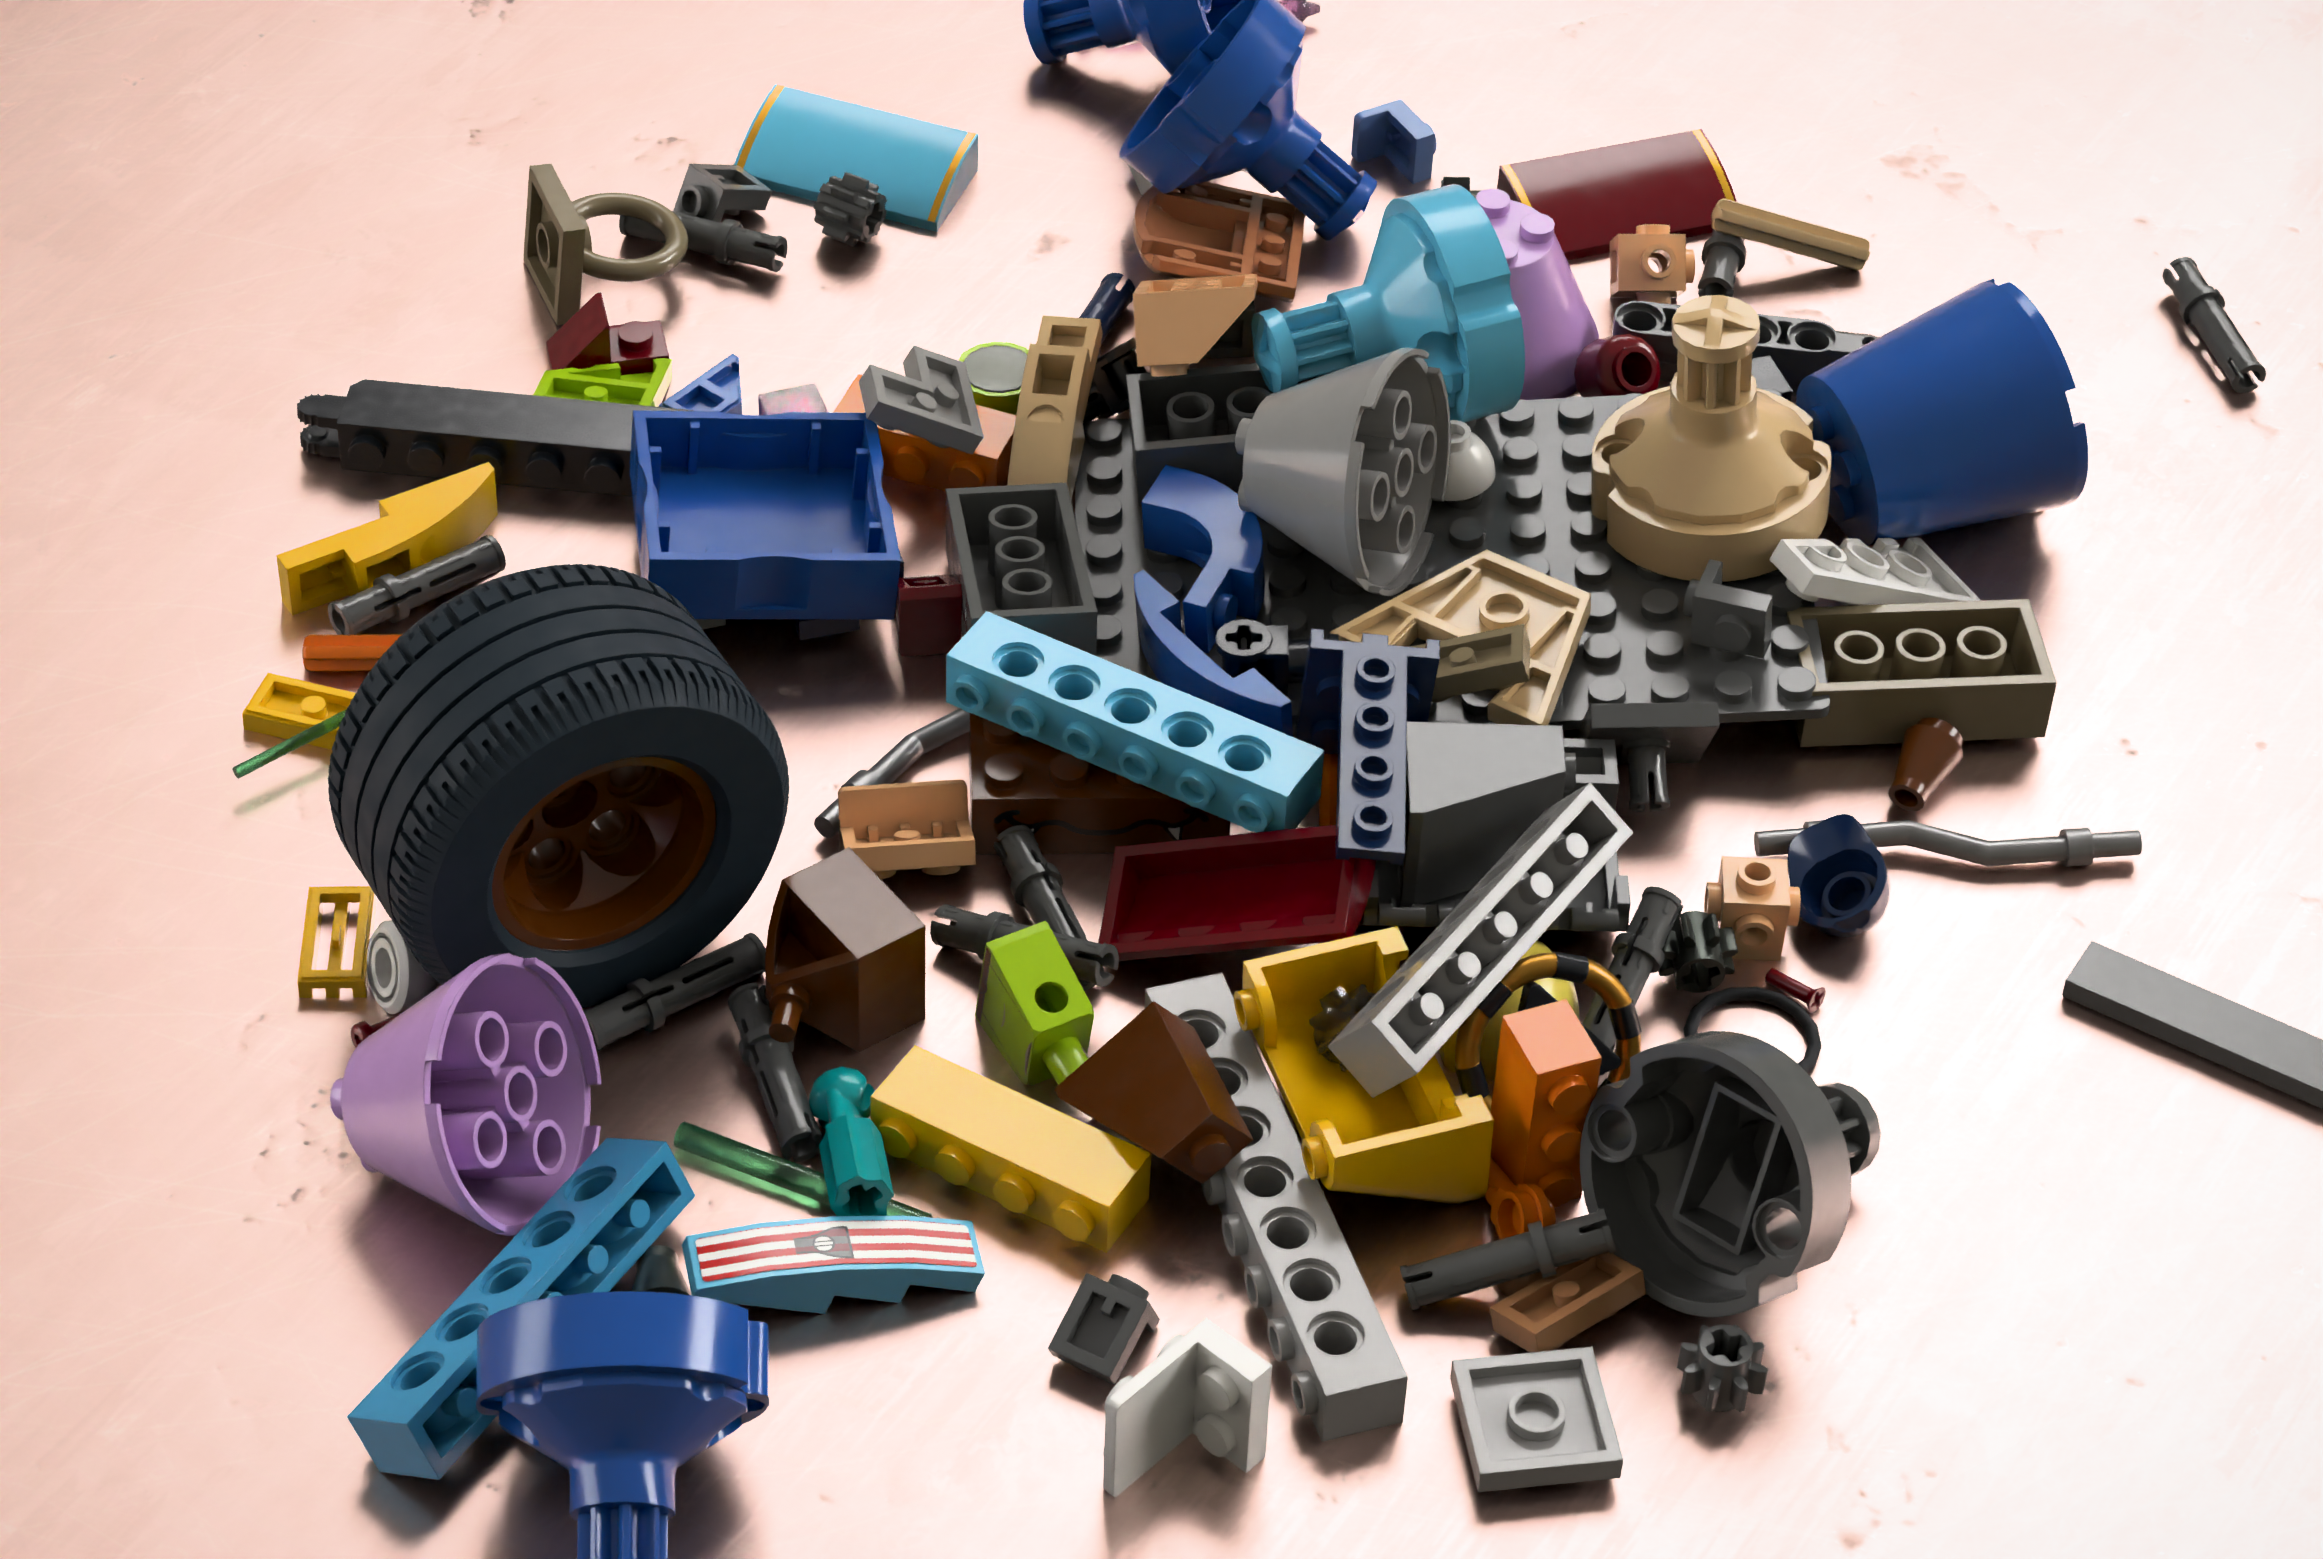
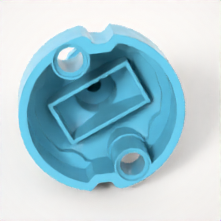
M1456 184L1393 199L1386 206L1383 213L1381 226L1363 285L1327 295L1326 302L1284 313H1280L1275 308L1255 313L1251 322L1254 359L1270 391L1275 393L1298 385L1299 381L1326 375L1394 350L1409 347L1427 351L1429 356L1428 359L1424 360L1428 367L1440 368L1448 395L1450 420H1458L1465 423L1513 409L1520 399L1525 375V345L1520 312L1512 299L1510 289L1511 272L1504 251L1488 216L1479 202L1468 190Z

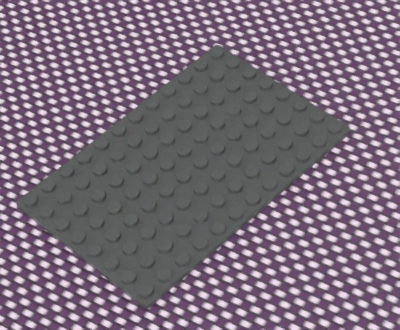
M1763 388V390L1781 396V393L1776 389ZM1630 393L1616 396L1519 399L1516 406L1509 411L1465 422L1470 427L1471 432L1476 434L1488 446L1495 465L1494 481L1486 491L1467 500L1444 502L1432 500L1424 532L1434 534L1431 547L1411 583L1396 595H1377L1364 590L1256 515L1263 539L1265 592L1261 610L1255 621L1265 626L1288 625V639H1309L1311 629L1324 630V639H1326L1330 631L1487 549L1591 593V613L1549 725L1562 726L1563 730H1577L1592 703L1718 702L1719 723L1819 719L1826 717L1830 712V696H1812V692L1816 687V677L1810 670L1800 667L1798 654L1807 649L1809 645L1819 682L1827 683L1817 618L1802 620L1804 628L1797 625L1788 624L1786 617L1789 611H1794L1799 607H1815V603L1802 599L1791 592L1785 585L1787 578L1779 569L1748 579L1722 582V585L1773 596L1771 643L1762 659L1691 643L1692 617L1685 616L1683 613L1685 594L1690 581L1664 576L1643 568L1623 557L1607 542V520L1596 518L1592 514L1591 508L1592 448L1595 438L1605 421L1624 404L1643 394ZM1102 418L1092 420L1083 426L1085 441L1075 481V520L1098 612L1097 657L1160 682L1149 666L1141 648L1137 627L1133 575L1144 569L1180 602L1181 629L1185 635L1183 600L1203 568L1185 558L1144 548L1142 506H1139L1129 419ZM1236 615V619H1235V620H1241V619L1253 620V619L1245 618V617L1238 616V615ZM1245 637L1241 638V650H1247V639ZM1417 638L1409 647L1426 644V641ZM1214 644L1210 652L1205 654L1222 667V656L1218 653ZM1288 683L1287 698L1291 701L1294 738L1302 683ZM1486 689L1456 695L1442 702H1431L1428 722L1497 724L1488 720V703L1500 690Z

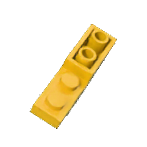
M487 462L380 500L379 519L276 555L281 597L286 608L293 616L342 597L352 596L373 587L374 579L389 573L396 577L437 557L444 556L473 543L484 533L498 515L495 472L492 465Z

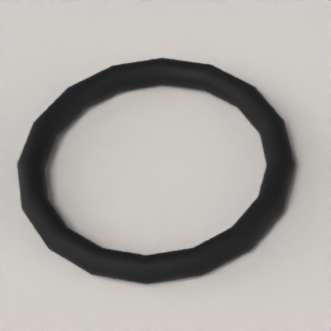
M1730 987L1707 995L1690 1010L1683 1029L1684 1037L1697 1034L1702 1017L1714 1007L1730 1001L1755 1000L1777 1006L1793 1016L1805 1031L1808 1046L1804 1058L1798 1064L1807 1073L1816 1065L1822 1048L1818 1026L1801 1005L1781 993L1759 987Z

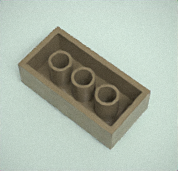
M2029 599L1799 607L1794 611L1787 612L1788 624L1797 625L1804 628L1802 620L1817 618L1827 683L1819 682L1809 645L1807 649L1798 654L1800 667L1810 670L1816 677V687L1812 692V696H1830V712L1826 717L1793 720L1800 747L1902 743L1905 731L1909 727L1916 725L1919 720L1928 717L1938 718L1950 723L1959 731L1963 741L2043 738L2046 735L2057 680Z

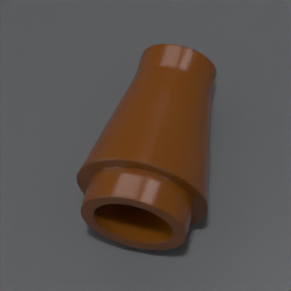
M1928 717L1919 720L1916 725L1909 727L1905 731L1894 781L1888 791L1890 799L1898 807L1907 811L1921 810L1929 796L1960 764L1963 759L1961 748L1963 739L1954 726L1944 720Z

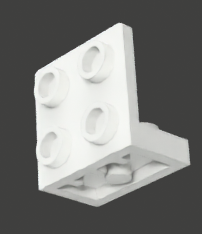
M1207 1317L1184 1336L1178 1334L1172 1337L1162 1347L1153 1362L1135 1377L1126 1376L1121 1379L1107 1396L1104 1405L1103 1489L1113 1497H1117L1192 1433L1197 1436L1200 1443L1211 1454L1217 1457H1225L1245 1473L1250 1471L1266 1457L1272 1365Z

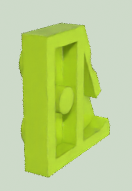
M653 359V372L621 375L619 363L595 365L585 369L565 368L546 370L533 395L659 407L672 381V359Z

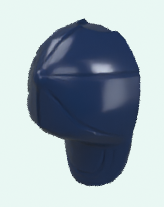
M1840 814L1810 826L1793 838L1788 847L1790 886L1800 888V917L1802 920L1821 932L1837 937H1855L1876 926L1883 918L1889 902L1890 879L1880 851L1860 822L1851 815Z

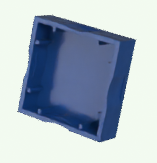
M633 410L629 470L641 577L655 583L674 596L686 607L694 619L894 620L901 559L892 508L882 489L884 462L877 424L868 420L866 413L787 412L772 415H741L720 411Z

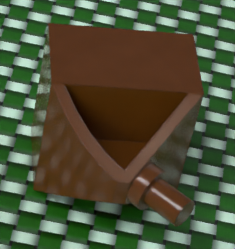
M850 847L781 881L772 910L765 953L766 998L773 1013L769 1035L778 1042H791L795 1038L798 1024L801 1020L855 1051L861 1052L925 1019L926 926Z

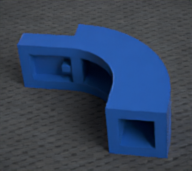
M1165 465L1141 502L1144 548L1185 558L1203 568L1183 600L1185 636L1203 652L1209 653L1215 644L1217 631L1224 624L1235 620L1236 615L1256 620L1261 610L1265 592L1262 531L1256 515L1253 512H1246L1240 509L1238 494L1232 489L1205 475Z

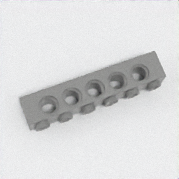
M1591 783L1586 784L1545 809L1327 1047L1372 1098L1418 1074L1633 834V831Z

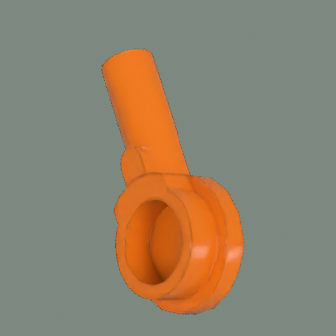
M1490 1157L1488 1189L1485 1197L1491 1205V1221L1495 1225L1499 1239L1529 1231L1527 1224L1541 1220L1543 1227L1555 1224L1556 1214L1554 1206L1550 1199L1546 1197L1542 1188L1536 1184H1518L1516 1186L1494 1159Z

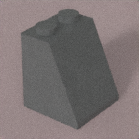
M1407 721L1405 856L1403 865H1399L1401 907H1411V904H1426L1472 890L1545 809L1562 800L1563 792H1574L1576 785V754L1564 752L1562 726Z

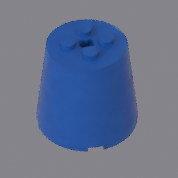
M1993 278L1978 283L1806 376L1799 384L1796 405L1813 419V440L1825 442L1830 446L1829 514L1848 538H1858L1867 546L1874 545L1878 538L1900 540L2059 508L2076 501L2086 484L2089 461L2086 426L2083 422L2073 424L2071 410L2065 393L2076 388L2072 374L2046 320L2026 294L2011 282L1997 285Z

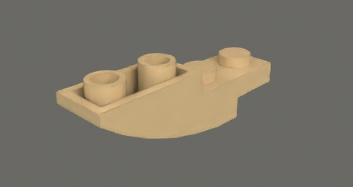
M1042 316L1036 344L1030 343L1014 426L1007 485L1066 482L1070 499H1072L1085 441L1083 420L1103 335L1100 319Z

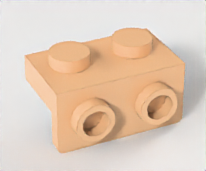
M954 779L841 787L838 790L840 850L842 851L850 847L880 879L895 875L896 870L922 868V871L927 874L947 875L959 871L960 866L976 865L975 838L969 822L968 789L964 780Z

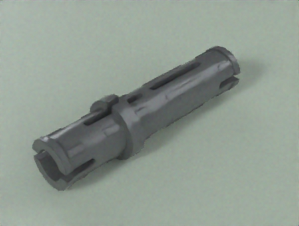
M673 211L687 230L688 250L713 255L715 260H718V263L731 265L737 261L765 268L776 273L784 265L782 261L775 259V256L782 258L787 256L788 244L783 236H773L745 229L739 221L726 219L720 223ZM620 215L619 230L621 234L665 244L663 233L652 224L638 218Z
M2179 257L2171 261L2169 264L2173 267L2179 279H2176L2171 270L2166 267L2163 270L2162 279L2179 302V313L2184 322L2196 328L2230 381L2233 390L2237 393H2248L2257 389L2259 386L2249 371L2254 373L2258 381L2264 382L2267 375L2266 369L2258 361L2225 311V300L2221 292L2217 288L2214 289L2213 286L2208 285L2192 258Z
M486 535L476 542L444 556L437 557L396 577L387 573L374 579L373 587L341 601L330 603L328 605L330 622L338 635H355L386 620L397 623L408 618L410 610L454 592L490 574L505 570L506 559L504 552L492 535Z
M1016 825L1001 832L997 837L999 842H994V848L1011 877L1010 890L1016 903L1026 908L1034 925L1046 920L1052 932L1087 940L1077 917L1062 892V876L1057 867L1052 863H1048L1044 858L1033 831L1028 826ZM1100 966V971H1104L1103 966ZM1078 979L1084 991L1095 986L1092 982Z
M1655 886L1644 889L1642 899L1627 931L1618 934L1611 947L1614 958L1608 971L1622 983L1631 999H1633L1634 1005H1636L1650 974L1657 973L1665 960L1662 948L1677 916L1683 910L1682 901L1679 897L1666 889ZM1596 994L1582 1024L1614 1052L1616 1038L1607 1005Z
M944 904L936 910L934 915L950 920V925L932 921L930 935L935 945L948 946L976 953L983 960L987 942L1029 926L1016 923L1014 918L1009 917L1010 915L994 911L986 916ZM1053 932L1078 979L1092 982L1094 985L1105 987L1112 982L1115 976L1111 973L1100 971V966L1114 970L1118 969L1119 955L1114 945L1100 944Z
M747 933L743 938L696 958L653 980L647 981L644 978H639L626 985L625 993L588 1010L584 1009L583 1012L590 1026L596 1050L599 1051L604 1046L642 1028L648 1032L654 1031L665 1025L666 1017L697 1002L708 999L748 978L765 973L766 948L754 933Z
M757 983L744 984L736 988L728 998V1007L740 1032L739 1052L742 1061L754 1071L758 1088L777 1135L776 1138L782 1156L788 1161L793 1157L794 1162L808 1160L820 1152L819 1145L823 1140V1135L810 1109L809 1099L793 1061L794 1041L792 1040L787 1043L778 1042L769 1035L773 1013L766 998V986L762 984L759 988Z
M1604 1208L1597 1209V1212L1545 1227L1542 1226L1541 1220L1527 1224L1529 1231L1410 1266H1400L1412 1310H1418L1419 1307L1539 1272L1542 1273L1543 1279L1557 1275L1555 1270L1557 1267L1605 1253L1612 1254L1617 1252Z

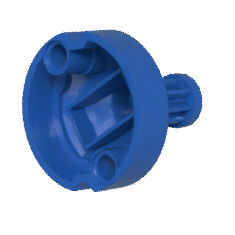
M1024 0L1023 19L1030 46L1042 64L1049 65L1061 62L1067 57V54L1102 45L1114 49L1140 42L1167 72L1172 75L1203 39L1207 38L1223 17L1241 0Z
M1241 0L1232 8L1207 38L1203 39L1159 90L1133 126L1119 154L1121 159L1163 194H1167L1176 188L1181 189L1238 172H1245L1268 192L1275 193L1278 191L1315 223L1313 230L1325 241L1333 239L1340 232L1354 225L1362 217L1370 197L1377 186V181L1365 170L1357 172L1320 140L1322 133L1296 110L1303 42L1301 40L1306 26L1277 0Z
M616 1291L571 1294L543 1298L511 1306L486 1318L477 1329L476 1409L480 1414L499 1416V1425L503 1430L569 1470L570 1516L573 1520L577 1521V1559H668V1520L676 1515L677 1468L735 1432L742 1424L757 1418L769 1407L768 1324L760 1321H748V1309L724 1301L661 1292Z

